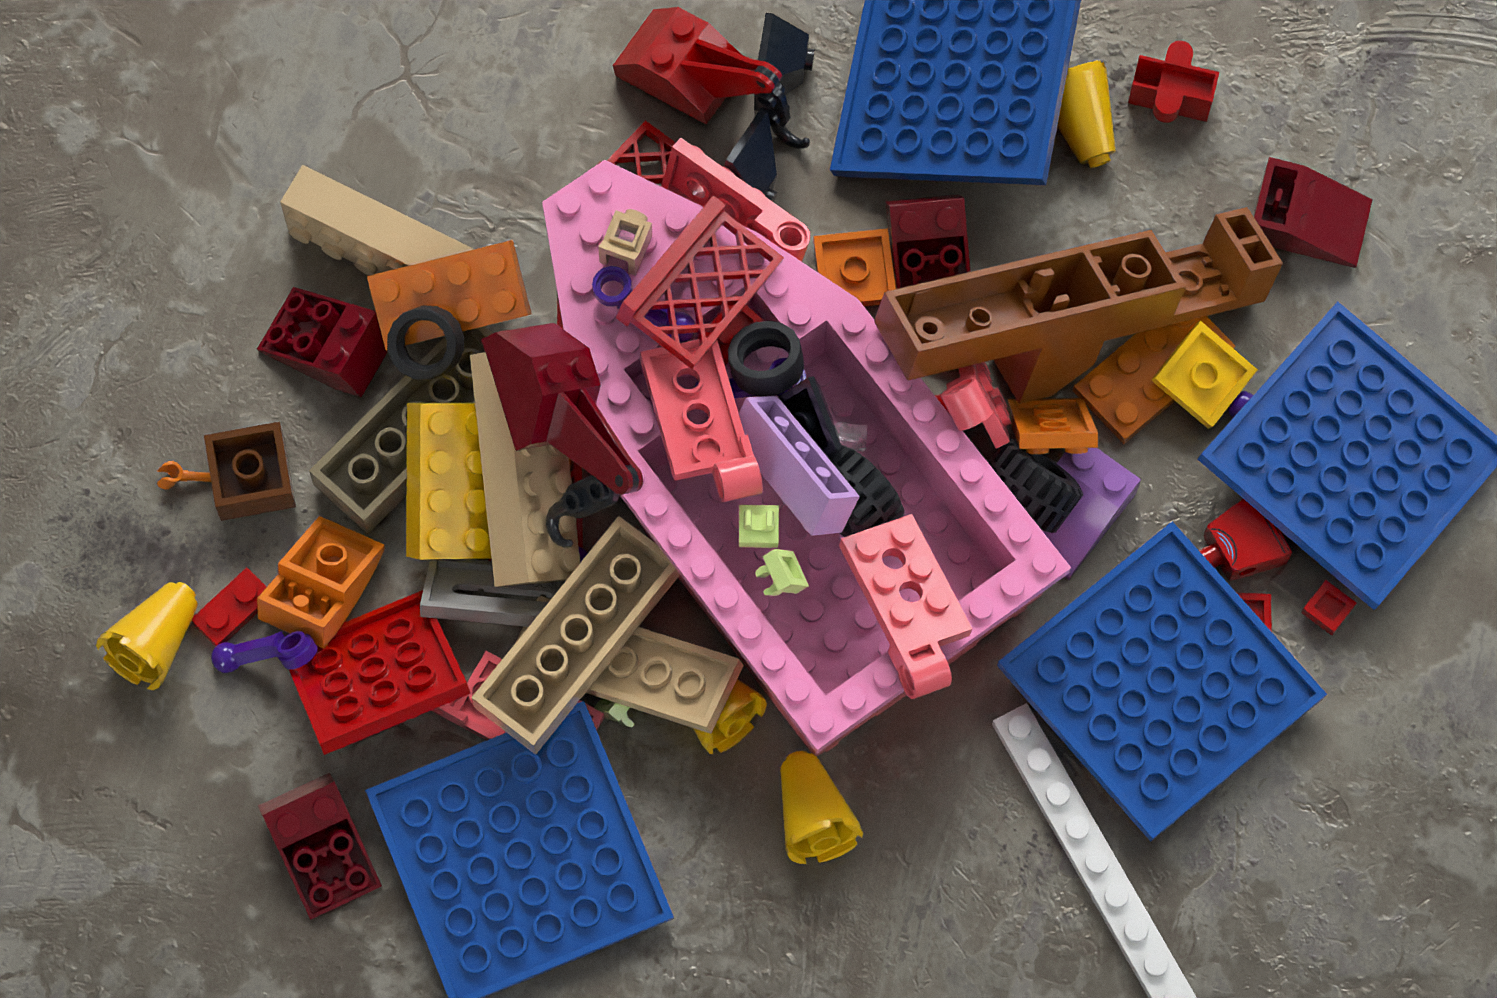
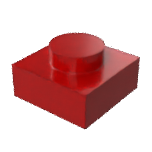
M1325 580L1302 609L1301 613L1332 636L1354 609L1357 602Z

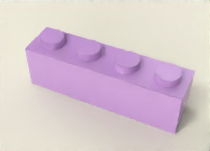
M777 396L746 398L739 412V417L744 434H748L762 477L771 485L782 502L788 506L811 536L842 533L860 496Z

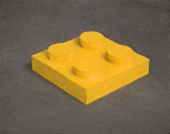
M1199 321L1151 381L1209 429L1216 424L1258 369L1202 321Z

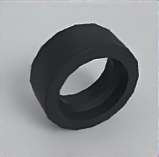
M423 305L402 313L393 322L387 336V350L392 363L402 374L415 380H430L450 372L459 363L464 351V334L460 323L450 312L438 306ZM421 320L436 323L443 330L447 340V350L444 357L432 365H421L415 362L408 354L405 346L407 330L415 322Z
M762 321L750 324L742 328L732 338L728 347V361L732 377L740 389L751 395L760 397L779 395L791 389L800 380L804 370V358L800 340L794 330L783 323ZM773 346L782 348L789 355L780 366L771 370L756 371L744 366L745 358L753 351L763 347Z

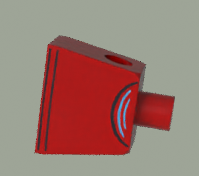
M1244 499L1217 517L1206 527L1203 536L1208 546L1199 550L1214 568L1221 567L1229 581L1287 564L1292 554L1280 530Z

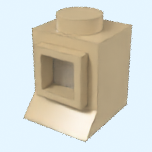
M627 209L625 213L616 210L604 239L598 246L599 262L607 265L610 256L627 261L628 273L636 276L653 235L652 223L647 221V216L634 209Z

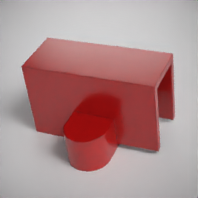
M1175 41L1168 47L1165 61L1139 55L1128 103L1153 109L1155 118L1163 123L1174 121L1178 115L1207 122L1220 72L1192 66L1193 49L1191 45L1185 41Z

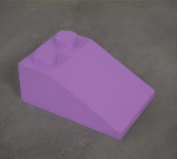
M1088 448V452L1082 454L1065 452L1057 462L1059 466L1077 481L1083 492L1082 498L1056 533L1043 531L1070 565L1071 572L1065 576L1068 580H1070L1137 494L1141 481L1140 478L1098 448Z

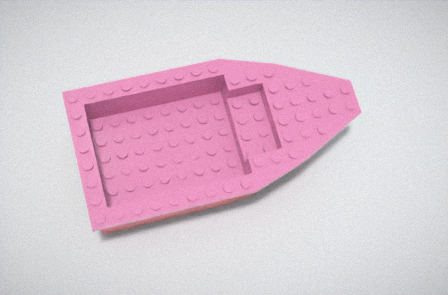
M604 160L544 200L542 204L563 329L590 348L601 384L596 405L643 475V485L639 491L620 496L634 513L648 538L659 546L679 572L680 576L678 578L809 751L818 757L823 752L827 753L838 745L840 740L875 715H880L907 695L900 683L898 672L888 654L890 644L839 547L841 538H844L840 533L811 536L762 475V494L722 502L719 497L712 473L674 481L640 362L641 351L656 349L662 346L632 323L626 327L615 317L619 309H617V306L610 307L601 304L594 296L592 282L596 273L604 267L617 266L628 273L627 261L610 256L607 265L599 262L598 246L603 241L616 210L623 213L627 209L637 210L645 214L648 218L647 221L652 223L653 235L636 276L629 274L633 290L701 211L703 206ZM721 226L716 232L718 247L737 246L735 235L724 226ZM747 228L784 257L782 263L747 305L764 321L783 323L794 330L801 343L806 378L814 376L819 383L834 420L841 445L851 448L864 456L891 483L900 497L904 508V516L912 514L972 627L969 637L940 647L949 665L1013 616L1016 617L1025 611L1031 603L1041 597L1046 589L1069 574L1071 567L966 434L958 430L951 415L921 378L907 381L874 323L873 317L856 297L759 233ZM621 230L618 238L632 243L635 235ZM710 241L704 247H710ZM759 253L746 254L748 270H762L770 263ZM738 254L719 255L722 272L741 271ZM712 255L696 256L693 259L695 273L715 272ZM687 268L681 274H688ZM757 278L750 279L751 285ZM743 279L723 280L726 297L744 295ZM609 281L603 285L601 290L607 296H617L624 287L617 281ZM716 281L697 282L699 299L719 297ZM689 282L673 283L670 286L673 300L692 299ZM665 295L659 301H665ZM694 307L674 309V312L689 314L696 324ZM701 307L703 323L709 324L721 310V307ZM694 333L693 337L687 342L694 341L698 337V333ZM773 346L763 347L747 356L744 360V366L756 371H766L774 361L780 358H788L789 355L782 348ZM728 362L725 369L729 379L733 377ZM689 374L681 375L677 379V383L684 389H693L697 382V379ZM748 397L734 398L738 413ZM694 409L687 413V418L694 424H703L709 419L708 415L700 409ZM739 505H779L778 548L739 547ZM774 549L794 551L809 587L797 594L782 592L778 596L764 595L763 591L773 584V579L771 575L765 578L756 577V570L766 565L762 556ZM886 556L882 559L883 563L891 569H899L903 566L901 560L897 557ZM912 589L899 591L900 596L908 602L920 600L919 594Z

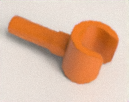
M168 461L157 470V472H165L170 475V477L161 478L157 482L158 487L164 490L172 488L178 481L211 482L210 473L183 470L175 461Z

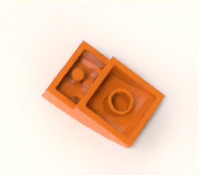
M319 516L278 563V575L257 598L258 619L288 633L302 631L304 634L310 635L317 646L324 649L347 619L365 590L384 553L385 544Z

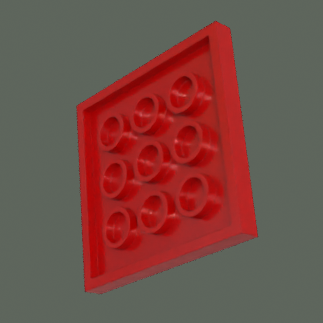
M423 590L344 622L324 649L317 646L315 656L308 663L296 669H289L324 755L471 694L466 679L437 618L420 617V603Z

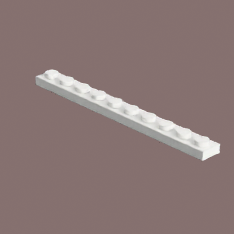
M1026 703L993 720L992 725L1148 998H1197L1028 704Z

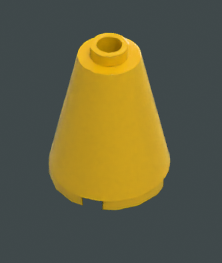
M1101 61L1088 62L1068 68L1057 125L1080 164L1088 163L1090 168L1109 163L1111 161L1109 155L1116 152L1107 68L1104 62L1101 63Z
M169 582L102 633L97 639V649L99 650L103 646L107 652L103 657L104 661L129 682L138 685L142 680L151 683L147 689H158L169 672L198 607L195 592L182 582H177V584Z
M737 679L712 733L693 728L703 748L709 754H713V748H717L721 753L739 743L754 728L750 721L757 713L760 717L763 716L767 706L766 700L760 693Z
M796 751L786 757V761L782 763L780 772L785 849L790 860L799 864H807L805 858L817 856L818 862L821 863L840 857L854 849L858 845L856 837L859 835L862 838L863 836L861 825L818 757L807 751Z

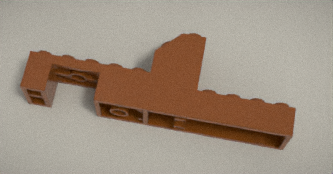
M1248 207L1216 214L1203 244L1165 252L1153 231L1147 230L884 292L874 323L907 381L994 360L1019 404L1053 396L1092 367L1097 360L1104 341L1265 302L1283 262Z

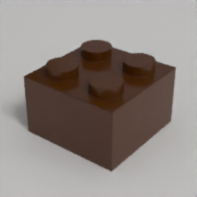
M280 421L204 435L214 502L221 521L296 507L285 437Z

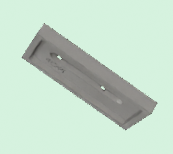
M430 559L420 603V617L529 627L548 602L457 594L454 591H478L480 588L484 589V592L535 597H540L541 594H544L546 598L552 599L565 581L495 587L492 561L480 559Z

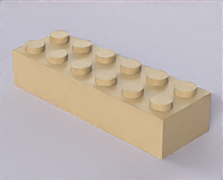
M304 165L301 166L280 201L289 234L293 238L305 244L311 241L321 246L323 252L337 260H341L343 257L355 263L354 265L358 270L369 276L474 250Z
M486 353L470 355L495 587L566 581L580 564L576 518L563 516L559 520L561 535L563 538L573 541L571 547L563 548L551 540L546 527V516L549 508L562 498L568 486L572 484L569 458L552 445L520 451L515 450Z
M618 516L471 697L474 708L536 755L680 576L679 572L655 542Z

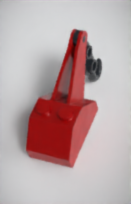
M680 7L653 9L612 65L616 77L706 125L726 97L755 94L759 109L762 107L768 110L771 129L780 140L797 149H805L810 145L809 138L800 139L786 127L791 116L790 107L784 95L786 89L779 82L782 78L781 72L768 62L743 56L710 23Z

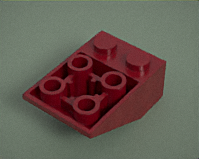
M1269 157L1261 181L1253 217L1273 248L1356 268L1373 199L1307 166Z
M960 194L885 201L896 289L971 272L964 197Z
M296 287L292 288L257 347L259 352L333 389L358 397L363 396L388 352L385 349L376 311Z
M330 773L258 805L310 920L382 886Z

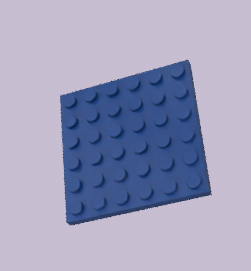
M865 0L830 166L831 173L837 177L1046 185L1081 0Z
M1337 301L1202 452L1197 460L1363 602L1375 610L1496 469L1497 435Z
M1173 521L997 663L998 668L1150 842L1327 695Z
M584 701L574 706L536 755L506 732L365 790L448 998L488 997L674 919Z

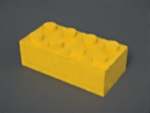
M407 403L406 557L419 560L492 559L475 403Z

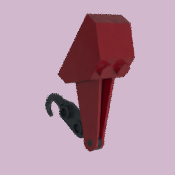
M555 323L495 332L481 340L515 450L520 451L552 445L591 474L569 485L562 498L549 508L546 516V527L551 540L560 547H571L573 541L563 538L560 533V518L563 516L584 518L613 506L620 495L637 492L642 488V472L628 455L596 405L601 384L588 346Z

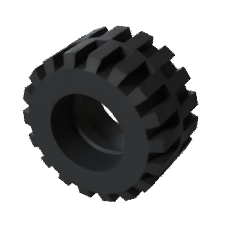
M1009 438L1010 442L997 448L988 463L1039 528L1045 532L1056 533L1082 498L1083 492L1077 481L1045 454L1026 453V449H1019L1016 439Z
M841 445V450L828 457L860 496L842 533H840L843 537L904 516V508L897 492L887 478L864 456L851 448Z

